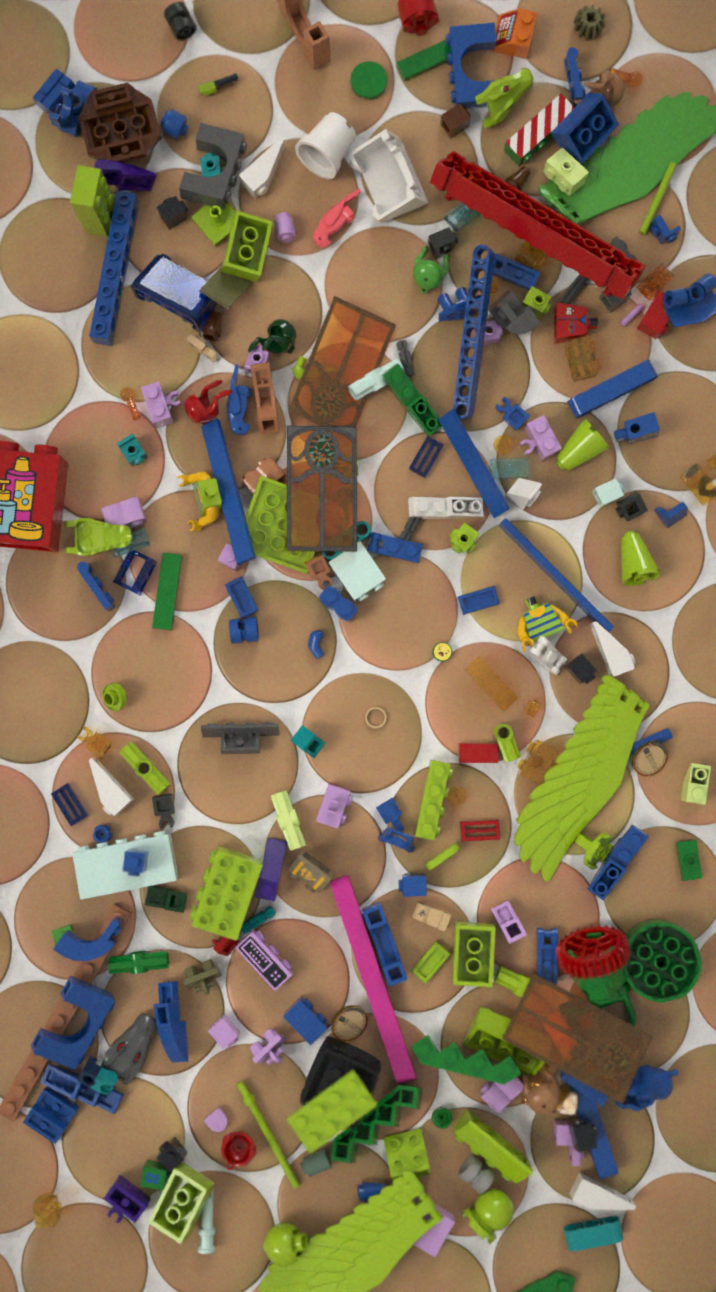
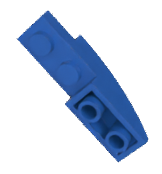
M632 824L624 836L619 838L587 890L604 901L626 872V867L649 836Z
M178 982L158 983L159 1003L154 1004V1012L162 1045L172 1063L188 1062L186 1021H180Z

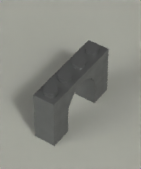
M200 123L195 138L197 150L220 156L226 162V167L220 174L213 177H203L184 172L179 187L181 199L211 207L216 205L224 210L226 203H229L231 200L230 190L231 187H235L237 180L236 172L241 169V156L246 153L247 143L242 133Z

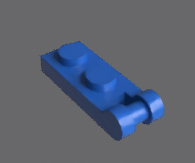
M571 47L567 51L564 65L572 104L576 107L577 104L574 103V100L585 97V88L581 86L582 73L581 69L577 67L576 62L578 50Z
M495 253L493 276L528 291L531 286H535L540 272ZM497 264L502 265L501 269L496 268Z
M371 532V543L367 547L368 552L419 563L423 544ZM379 541L384 542L383 548L377 547Z
M80 562L77 566L78 571L104 609L110 611L115 608L112 603L115 600L109 592L105 593L102 589V586H104L98 576H93L92 566L86 562Z
M537 928V976L557 985V928H551L550 930ZM544 938H550V944H544Z

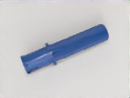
M666 728L634 742L629 757L637 755L640 749L648 744H661L672 739L671 731Z

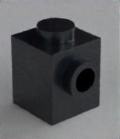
M177 196L169 197L161 205L157 206L159 215L169 230L188 219L186 214L188 208L183 200H178Z
M582 653L565 666L579 684L584 682L588 684L595 678L593 674L597 672Z
M585 1118L574 1119L573 1123L568 1124L573 1147L577 1152L598 1148L596 1142L598 1133L595 1124H592L587 1119L585 1120Z
M174 1137L171 1141L166 1140L158 1148L160 1151L156 1158L170 1173L185 1159L187 1150Z

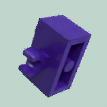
M121 1175L117 1177L104 1197V1200L113 1206L108 1213V1217L114 1212L119 1215L116 1221L117 1224L121 1222L124 1215L136 1223L151 1197Z

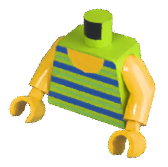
M204 471L190 475H179L177 477L183 480V483L179 485L180 487L189 486L193 483L200 518L199 520L188 521V524L193 525L189 531L199 532L202 526L216 521L222 507L216 478L211 479V476Z
M533 596L525 600L529 611L523 613L519 619L517 634L522 643V650L526 652L525 646L534 647V642L540 636L548 637L564 630V626H566L567 632L571 634L570 627L575 626L578 629V625L574 619H571L555 605L546 603L539 606L536 597Z

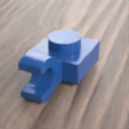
M393 798L376 807L385 824L391 821L396 830H404L403 825L398 819V816L402 815Z

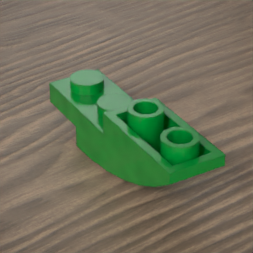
M398 363L382 374L392 393L427 436H431L442 427L437 414L425 397L418 392Z

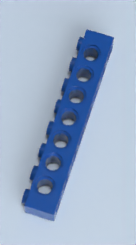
M119 190L116 193L89 337L95 344L113 345L140 203L136 193Z

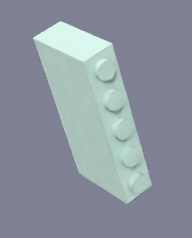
M164 830L154 832L152 837L146 838V834L134 836L135 840L127 841V838L115 840L116 844L108 845V842L96 844L97 848L89 849V845L78 847V851L72 853L80 900L177 881L179 875L171 833L165 834ZM128 849L149 851L146 871L140 873V876H130L128 872L123 871L124 855Z

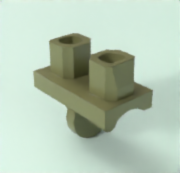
M211 959L202 962L203 973L198 974L195 966L184 969L186 978L183 980L184 986H188V988L197 986L195 987L196 992L203 991L205 995L210 994L209 988L215 986L213 979L222 976L221 971L216 968Z

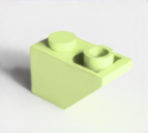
M690 764L683 781L681 801L706 805L711 766Z

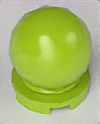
M488 1189L484 1193L479 1194L474 1208L468 1206L462 1213L465 1218L468 1216L471 1220L469 1226L481 1239L487 1237L488 1244H491L497 1238L495 1231L504 1229L513 1219L514 1208L511 1199L506 1193L498 1189Z

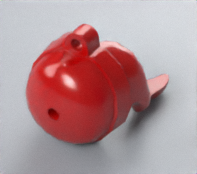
M215 380L211 384L206 385L198 398L192 394L185 399V411L192 422L205 425L218 416V399L228 396L232 393V390H223L215 395L211 405L208 398V390L223 383L222 380Z
M241 1131L230 1132L223 1137L221 1154L227 1162L226 1168L228 1170H232L235 1166L243 1167L249 1164L257 1153L256 1145L247 1133Z

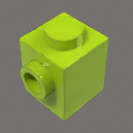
M531 286L522 305L530 307L535 316L540 319L543 313L547 315L552 304L549 302L552 296Z

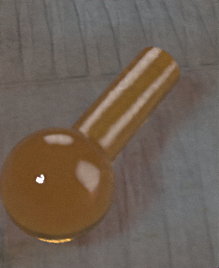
M614 68L609 69V72L618 75L622 80L628 81L633 87H637L642 83L643 76L639 71L628 73Z
M125 387L121 390L120 397L124 402H127L133 419L138 420L140 414L134 402L135 392L132 388Z

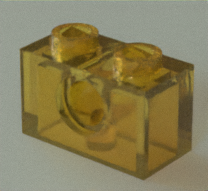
M535 740V742H530L526 750L528 754L525 759L522 758L517 768L519 769L518 774L540 785L544 779V774L550 768L559 751L540 740ZM534 756H539L541 759V763L537 767H534L531 762Z

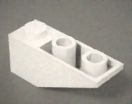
M518 478L505 497L522 510L526 506L530 508L542 492L539 490L542 484Z

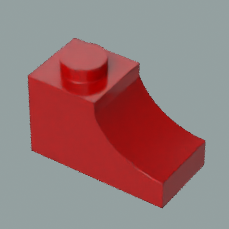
M661 291L657 293L637 327L638 330L654 339H657L660 334L663 336L669 327L667 325L669 317L666 316L663 309L664 293Z

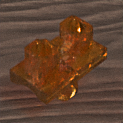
M661 262L636 288L650 301L675 275Z

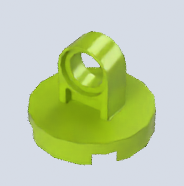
M605 832L593 840L579 833L575 842L587 850L584 857V865L591 870L598 868L596 864L599 861L603 863L610 854L613 847L610 841H614V838Z

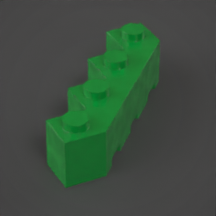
M427 1035L411 1046L423 1065L503 1085L521 1074L520 1069L511 1056L494 1066L485 1050L481 1049L466 1059L457 1042L452 1043L439 1052L431 1037Z
M398 1085L391 1093L377 1103V1106L363 1115L355 1129L347 1128L333 1139L331 1160L356 1163L358 1143L377 1145L380 1125L399 1127L401 1106L420 1109L423 1089Z

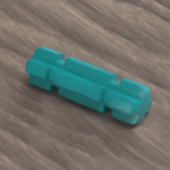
M269 906L264 909V912L261 911L250 918L248 922L245 921L241 927L242 932L247 934L252 928L255 929L266 922L267 918L270 919L275 916L274 908Z

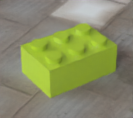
M236 210L230 228L221 272L257 282L262 273L273 221Z
M454 922L451 979L453 985L493 987L496 928L494 924Z
M181 1163L174 1168L148 1223L182 1244L191 1236L216 1183L187 1164Z

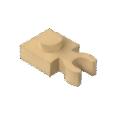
M190 334L186 339L191 348L206 356L212 362H215L218 358L217 353L208 348L205 344L206 341L200 336L194 337Z

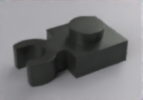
M172 793L153 796L155 816H161L159 828H164V821H168L170 828H173L175 822L173 817L170 816V814L175 813Z

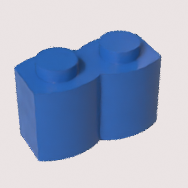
M327 586L319 596L322 604L326 608L335 611L336 615L344 622L349 623L358 613L356 606L350 600L342 598L339 591L333 587Z

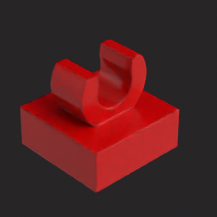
M223 936L219 941L213 939L212 942L215 945L213 949L218 954L228 957L239 940L235 941Z

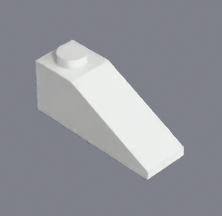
M281 138L239 174L240 183L255 199L258 196H263L271 184L284 151V144Z
M597 621L589 624L610 676L614 677L635 669L634 665L636 662L634 656L629 654V651Z
M96 757L91 758L89 763L100 801L104 805L102 808L108 815L117 816L134 798Z
M579 1172L569 1192L573 1200L572 1202L580 1208L586 1207L590 1210H635L636 1208L631 1198Z

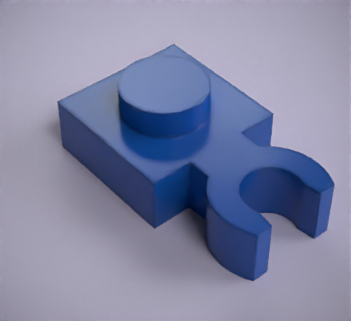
M503 397L502 402L506 406L500 407L497 404L495 409L500 413H505L502 419L517 431L530 416L517 404L511 407L510 401Z

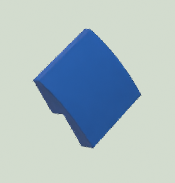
M46 1086L23 1123L56 1144L79 1106Z

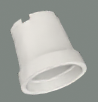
M330 112L328 115L326 114L308 135H304L295 145L296 154L305 167L317 176L325 179H332L336 176L341 167L342 159L356 139L354 128L352 126L349 128L346 125L347 120L337 113Z

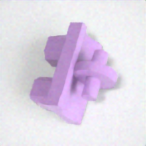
M269 1029L263 1035L268 1041L265 1047L259 1041L250 1047L254 1056L252 1060L255 1064L258 1062L262 1064L265 1060L269 1065L274 1061L277 1064L282 1062L280 1055L284 1050L280 1046L287 1039L284 1035Z

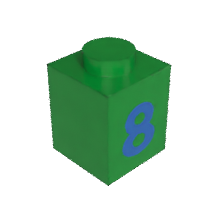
M146 1160L143 1166L140 1187L164 1190L172 1171L169 1173L161 1162Z

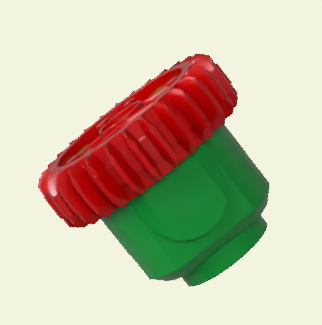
M598 925V927L591 926L590 928L584 927L582 930L577 929V932H570V935H565L556 948V958L561 971L573 978L591 1003L605 1004L614 1001L619 996V988L627 981L623 965L627 964L631 955L629 942L624 932H621L620 929H615L613 926L609 928L607 925L604 927Z

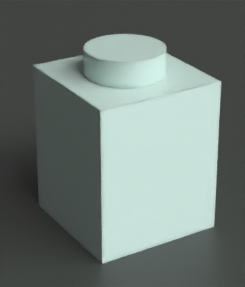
M616 478L596 487L592 491L599 508L611 504L624 496V488L620 482H617Z

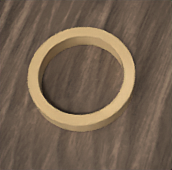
M379 707L370 708L365 715V721L371 728L382 727L387 719L385 711ZM373 709H378L384 714V722L379 726H372L367 720L368 713Z

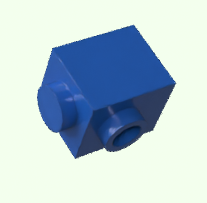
M126 850L123 871L128 872L130 876H140V873H144L147 868L149 851Z

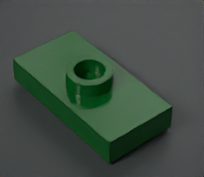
M696 839L676 842L682 881L702 879Z

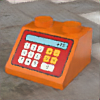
M519 8L500 14L495 30L496 44L494 49L490 51L526 59L538 12Z

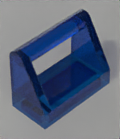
M130 548L113 583L140 596L158 562ZM134 556L145 560V563L133 586L130 587L121 581Z

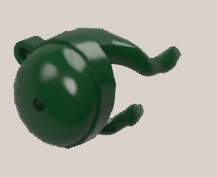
M277 319L267 328L269 337L266 339L257 337L248 349L250 353L260 343L263 346V351L267 349L273 353L287 352L291 354L295 349L293 345L296 339V330L288 321Z

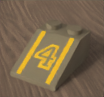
M303 849L288 869L291 872L289 875L297 881L300 879L306 883L305 887L313 893L315 891L320 893L333 877L331 869Z

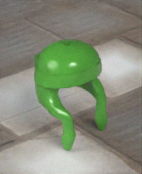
M426 246L422 248V253L417 256L413 268V278L416 284L421 287L420 291L424 294L443 283L449 270L448 260H450V254H446L443 257V267L434 261L423 260L428 253Z

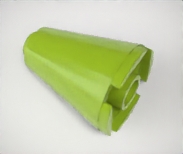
M586 419L580 423L556 456L558 460L555 463L562 471L564 469L570 471L610 448L602 436L591 428L592 425Z
M635 531L626 532L621 538L622 584L625 583V586H637L645 584L644 581L649 578L650 581L659 578L661 575L660 570L641 535L635 533Z

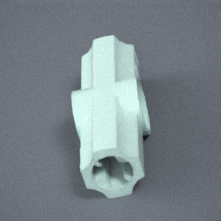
M395 359L383 367H378L364 375L365 377L348 386L351 396L356 401L368 393L375 392L388 383L382 374L396 363L404 371L402 363Z

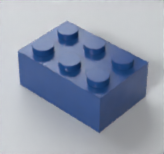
M588 93L551 134L559 148L563 147L582 165L619 126V123L604 94Z

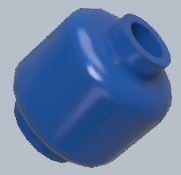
M171 109L169 112L166 111L160 122L162 131L174 139H178L181 135L185 136L189 128L186 124L187 117L174 109Z

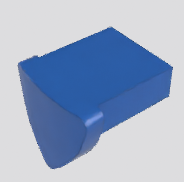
M681 502L668 512L661 507H657L654 511L663 524L669 528L687 516L688 507L684 502Z

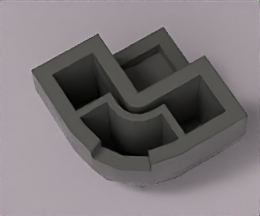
M513 291L504 293L489 308V312L505 331L513 334H526L540 324V321L530 307H524Z

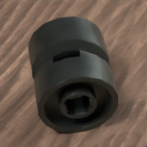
M175 2L165 9L163 15L178 41L186 40L194 35L197 27L185 3Z

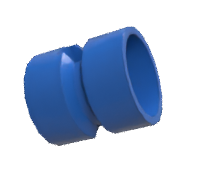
M257 617L245 618L244 621L240 618L229 619L232 644L243 643L244 640L247 642L259 641Z

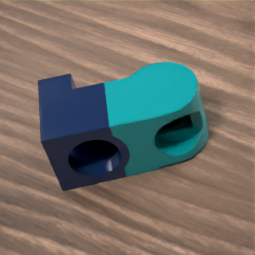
M90 1056L77 1081L102 1094H110L118 1082L117 1074L95 1064L97 1059Z

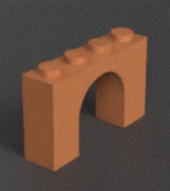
M277 0L280 12L314 70L330 61V41L321 22L319 21L311 25L302 0Z

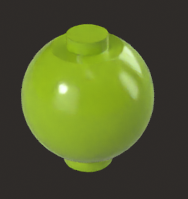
M282 1222L274 1225L268 1231L263 1248L268 1258L274 1264L289 1266L301 1257L303 1251L307 1250L308 1238L295 1225Z

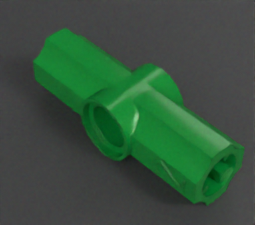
M168 950L157 952L136 951L129 953V955L110 956L108 958L110 974L128 972L140 974L148 972V970L169 968Z

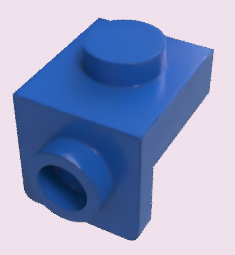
M661 215L654 218L650 225L652 235L657 237L661 245L665 242L671 243L676 240L681 231L680 226L670 231Z

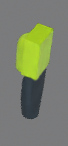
M235 73L216 81L212 80L197 85L200 93L208 96L217 93L216 87L238 81V76Z

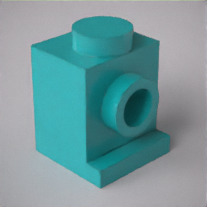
M207 153L204 157H200L201 175L203 177H213L221 173L219 156H215L214 153Z
M133 433L116 443L131 466L142 464L145 458L148 457ZM135 448L134 453H129V450Z

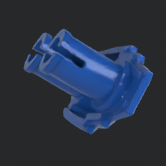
M460 287L455 291V296L459 301L454 305L447 293H443L438 297V302L443 309L439 313V322L465 318L468 295L465 287Z

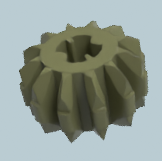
M594 4L591 8L585 5L583 10L579 9L573 21L575 24L574 31H579V37L584 35L585 40L589 36L593 40L596 38V35L600 36L606 24L604 20L605 13H600L601 7L597 10L594 9Z

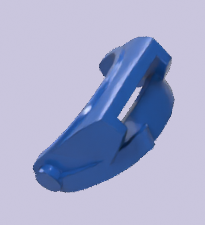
M390 827L386 828L378 836L380 842H386L404 849L408 853H413L415 848L413 846V836ZM391 834H392V835L400 836V837L404 838L405 840H403V839H401V838H399V837H396V836H391Z

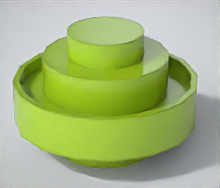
M110 683L104 686L102 697L105 705L112 711L123 709L127 703L126 691L117 683Z

